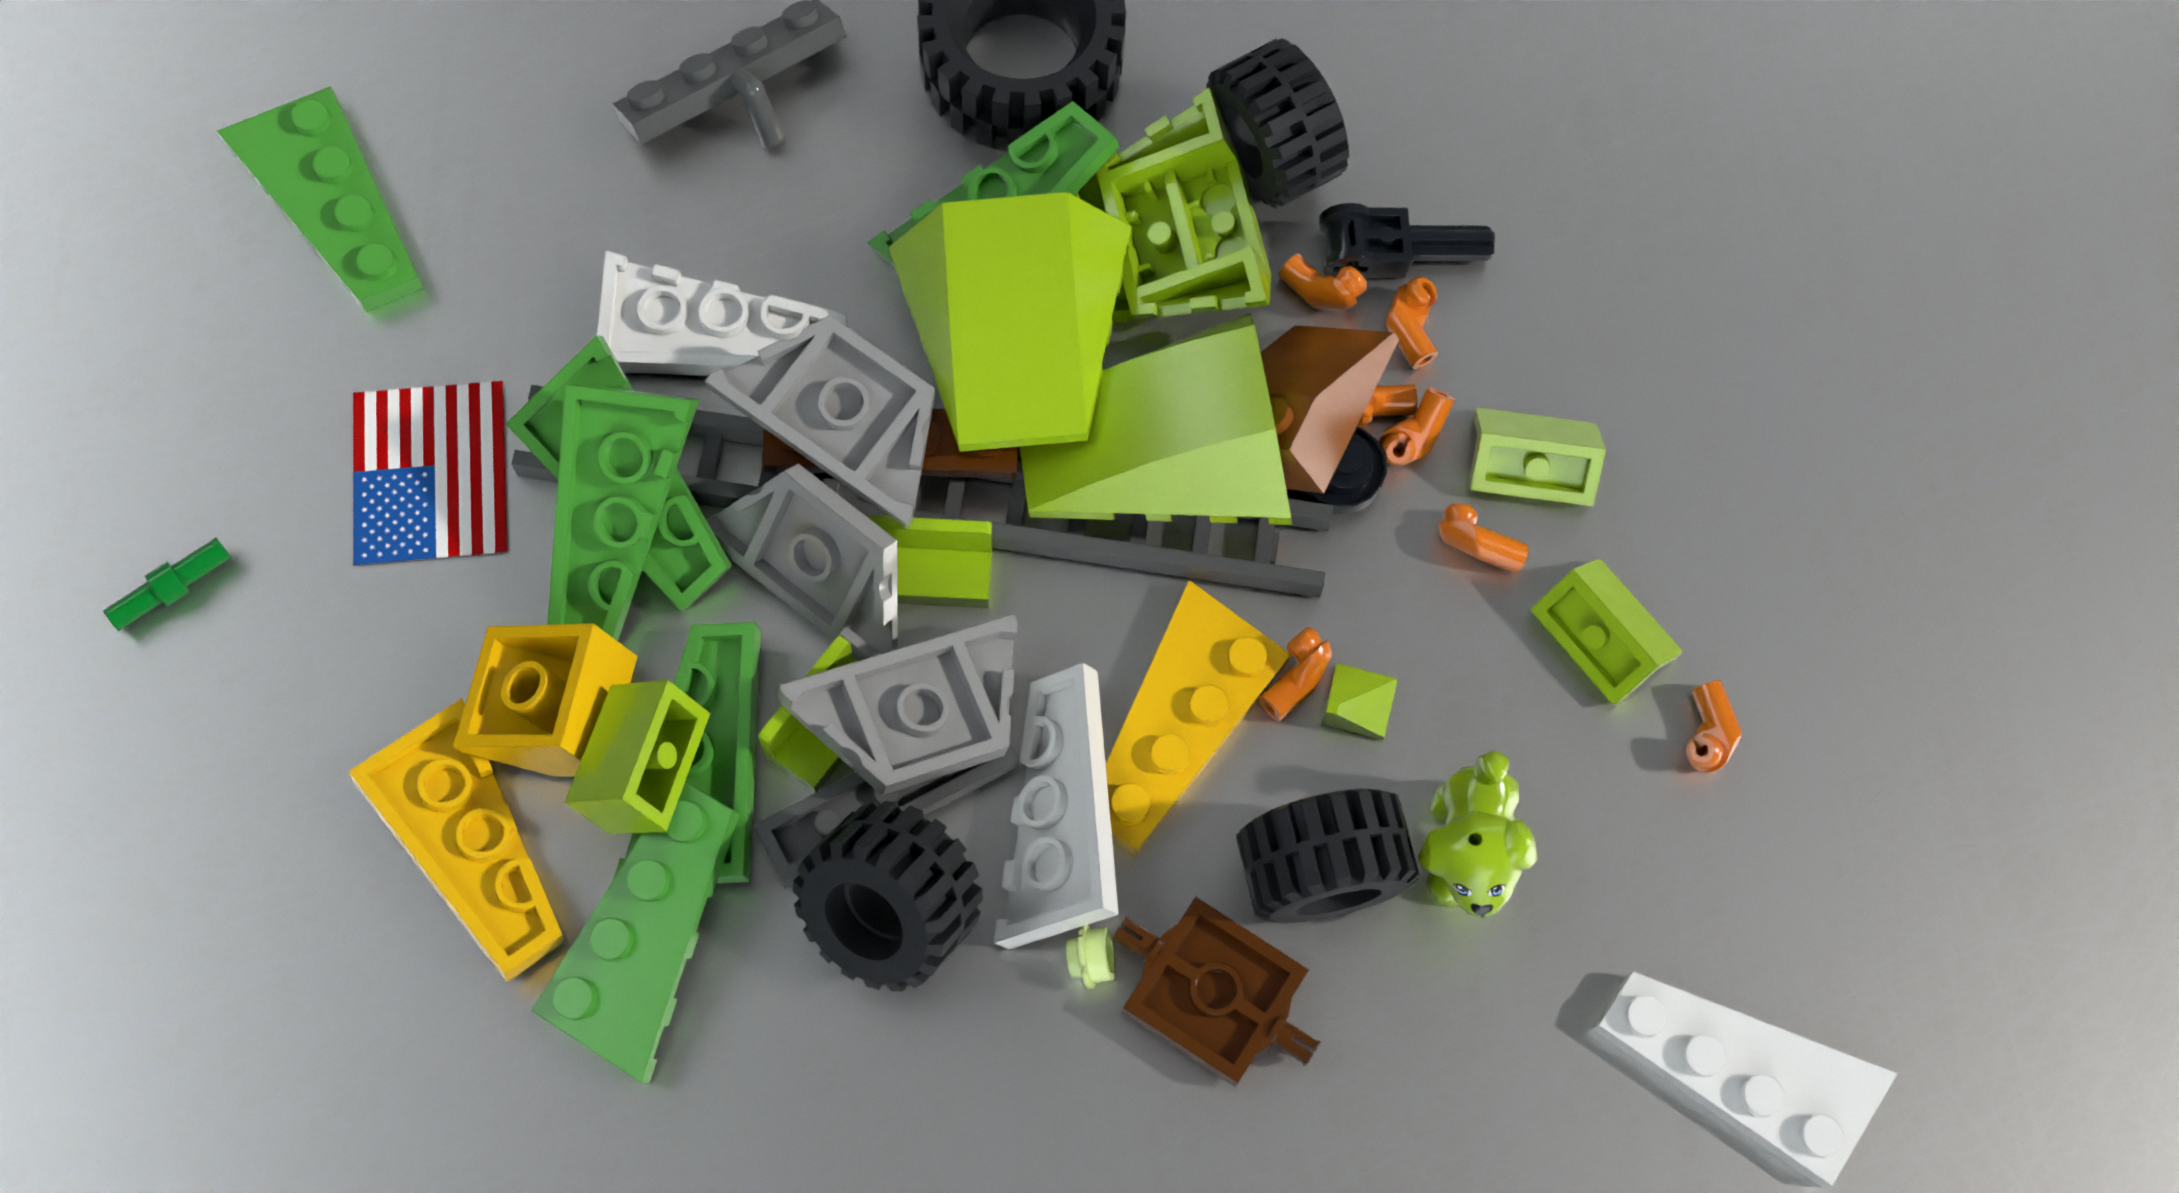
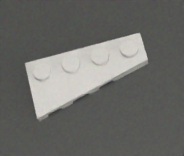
M605 250L597 335L604 337L623 373L709 376L721 368L723 372H727L759 356L758 350L778 340H790L797 337L803 328L830 315L848 327L847 314L772 294L767 298L744 293L739 291L738 285L714 280V283L710 284L681 276L678 269L655 264L654 268L628 262L625 255Z
M1084 663L1030 683L1019 759L1021 764L1027 766L1025 782L1020 795L1014 797L1011 823L1018 825L1014 860H1005L1002 888L1009 890L1006 918L997 920L994 943L1007 949L1016 948L1119 915L1098 671Z
M1632 971L1625 977L1593 1028L1602 1037L1823 1189L1833 1186L1898 1074L1635 971Z

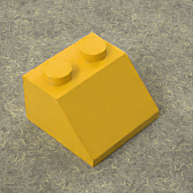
M594 623L488 626L453 747L460 752L549 776L575 777L610 686L631 683L637 655Z

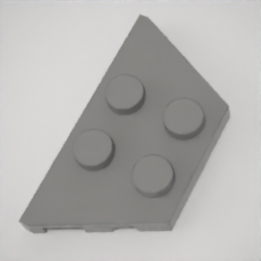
M831 315L803 328L797 337L790 340H778L758 350L759 356L727 372H723L721 368L711 373L705 380L707 388L902 527L908 529L912 524L935 400V388Z
M799 463L707 519L709 526L728 558L832 641L839 635L849 641L853 657L856 660L861 661L898 649L897 540Z
M1015 614L781 684L779 685L777 697L780 705L883 796L1005 755L1010 742L1011 716L1009 714V704L1014 686L1015 670L1012 669L1018 621Z

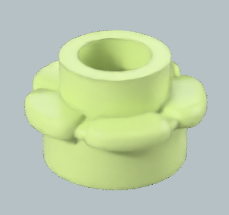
M1089 924L1079 927V937L1068 938L1066 942L1068 969L1072 978L1082 977L1086 988L1093 989L1094 986H1097V982L1115 979L1116 957L1114 943L1108 927L1089 928Z

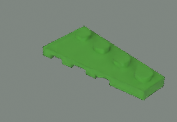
M331 86L217 130L226 147L247 168L253 179L274 200L301 236L303 235L323 262L366 312L424 289Z
M1072 101L1009 144V152L984 169L981 165L977 166L960 178L963 183L935 203L929 199L909 213L912 217L910 220L889 234L885 230L867 243L875 253L894 268L888 247L941 203L1068 192L1075 196L1117 151L1120 144L1115 135Z
M596 335L506 423L512 432L557 480L565 385L577 383L633 390L603 336ZM676 468L642 570L680 611H684L721 578L732 565L679 470Z
M577 383L565 385L547 625L594 623L615 640H619L700 399Z
M755 622L692 625L674 681V685L711 713L686 781L740 814L717 883L750 882L761 650V629ZM632 833L625 859H619L614 878L642 833Z
M685 781L667 832L642 833L531 1011L639 1082L650 1083L657 1059H654V1055L664 1026L669 1027L678 1000L674 996L686 960L692 958L700 934L696 930L707 898H711L715 890L740 814Z

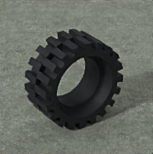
M918 0L919 61L925 92L931 90V105L939 116L950 110L951 128L962 136L973 126L977 128L978 144L992 148L995 138L998 136L1008 138L1009 145L1072 101L1097 122L1105 115L1106 100L1114 101L1118 92L1119 76L1122 74L1126 30L1125 0ZM1022 14L1046 19L1061 28L1071 39L1076 53L1064 68L1055 73L1037 78L1018 79L999 76L980 68L971 58L966 47L973 35L985 24L1000 17Z

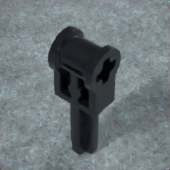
M1357 203L1334 205L1319 215V227L1326 234L1328 256L1323 261L1325 276L1331 275L1335 277L1342 267L1352 266L1364 278H1406L1413 261H1488L1494 255L1495 234L1488 226L1410 225L1408 208L1367 207Z

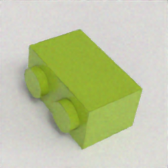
M669 680L611 685L564 803L608 834L667 832L711 713Z

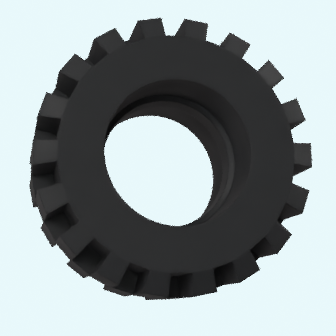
M1283 38L1279 40L1274 39L1209 74L1206 89L1210 87L1214 93L1242 164L1249 190L1264 204H1269L1272 208L1282 207L1341 176L1348 167L1349 146L1344 120L1338 103L1321 72L1295 44L1292 45Z
M1351 789L1300 799L1261 814L1236 834L1254 914L1261 920L1277 923H1298L1355 912L1400 895L1418 881L1420 877L1399 796L1388 791Z
M883 801L878 807L873 802L862 805L856 812L852 811L801 861L797 868L799 875L793 880L792 892L799 898L794 903L797 917L806 923L802 930L808 940L816 942L822 950L819 954L829 964L832 961L841 968V974L851 980H854L856 977L863 979L866 987L879 990L885 984L891 992L904 991L908 985L916 988L925 983L967 937L971 929L978 922L981 914L977 907L983 901L982 888L974 883L975 879L979 876L975 863L966 861L963 853L967 849L958 838L952 840L944 832L947 827L936 818L932 822L925 819L923 810L909 805L903 811L897 802Z

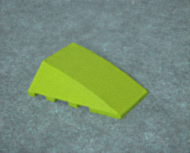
M1210 87L1191 98L1194 105L1169 120L1165 115L1146 127V136L1118 154L1115 152L1075 195L1081 200L1132 226V238L1129 251H1126L1123 279L1119 296L1117 295L1112 322L1270 305L1271 270L1245 173Z
M1068 192L941 203L888 247L891 261L901 282L906 303L916 324L926 359L931 366L937 390L960 452L1088 441L1103 372V357L1106 345L1109 344L1113 326L1112 315L1123 279L1126 251H1129L1132 238V226Z
M1250 313L1104 369L1088 441L1020 447L1030 518L1114 520L1116 513L1145 514L1147 521L1172 522L1173 515L1209 516L1210 523H1237L1238 517H1265L1269 519V524L1292 525L1276 426L1256 327Z

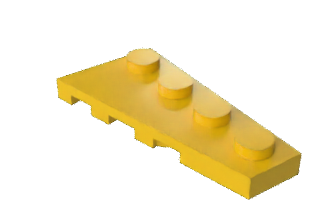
M1190 580L1186 585L1106 762L1112 840L1133 856H1136L1257 703L1259 696L1268 689L1287 665L1291 656L1289 652Z
M461 698L349 770V774L354 785L504 980L509 982L563 943V935L532 861L528 857L510 809L499 789L489 760L460 752L453 747L465 706L463 698Z

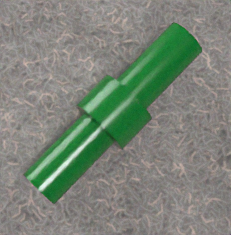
M215 537L175 564L171 565L166 561L144 575L147 580L146 583L105 608L103 612L111 624L120 631L163 602L169 607L189 594V585L231 559V556Z

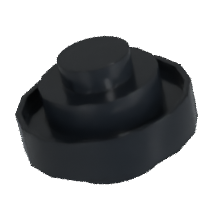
M1356 427L1325 493L1300 491L1303 498L1309 502L1334 505L1333 515L1353 514L1367 508L1379 495L1387 473L1386 455L1378 440L1365 429Z

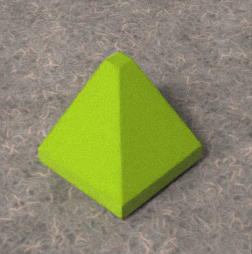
M1336 663L1321 724L1383 740L1398 679Z

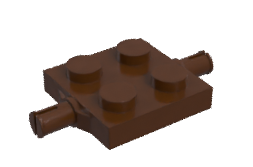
M1198 897L1194 898L1179 923L1166 931L1161 938L1131 920L1129 916L1125 917L1121 927L1115 932L1112 938L1113 941H1117L1146 960L1141 981L1124 1005L1122 1013L1234 1087L1237 1086L1254 1057L1269 1048L1271 1043L1303 1063L1305 1067L1321 1042L1319 1040H1315L1286 1021L1289 1016L1291 999L1309 969Z

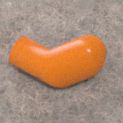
M1295 254L1278 273V276L1311 307L1318 310H1348L1357 304L1356 297L1363 294L1367 288L1365 278L1352 266L1342 267L1335 277L1331 275L1322 276L1300 254Z
M1415 277L1408 284L1399 287L1393 297L1386 317L1387 330L1395 332L1399 338L1397 345L1414 370L1426 366L1438 356L1437 349L1423 330L1430 306L1436 302L1437 290L1434 284L1424 277Z
M1415 384L1377 385L1357 427L1367 425L1372 421L1373 417L1415 415L1417 410V389Z
M1427 387L1415 415L1387 428L1379 438V444L1386 455V462L1394 466H1403L1430 453L1455 399L1441 390Z
M1453 503L1446 507L1443 513L1444 520L1438 523L1439 534L1444 543L1482 562L1509 572L1517 573L1522 569L1528 556L1527 544L1476 525L1478 519L1477 512L1469 505Z
M1305 628L1288 642L1287 650L1289 654L1296 658L1299 663L1258 698L1263 710L1276 721H1281L1315 691L1332 657L1331 645L1328 639L1323 642L1314 628Z
M1721 680L1702 684L1691 691L1703 722L1693 738L1687 743L1686 755L1692 767L1700 772H1715L1724 767L1742 735L1740 725Z

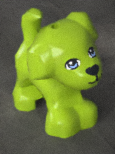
M1496 750L1479 756L1475 766L1462 767L1447 782L1436 788L1430 803V813L1437 821L1445 823V826L1428 833L1418 855L1422 868L1429 871L1426 885L1434 900L1439 905L1445 907L1460 906L1468 914L1481 918L1495 914L1509 900L1522 871L1530 869L1537 860L1536 843L1531 829L1520 819L1514 820L1513 816L1519 801V783L1507 772L1509 770V758Z

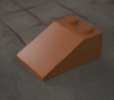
M1295 325L1261 352L1286 489L1325 493L1399 342L1395 332Z

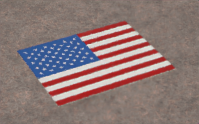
M503 381L354 392L353 565L507 552Z

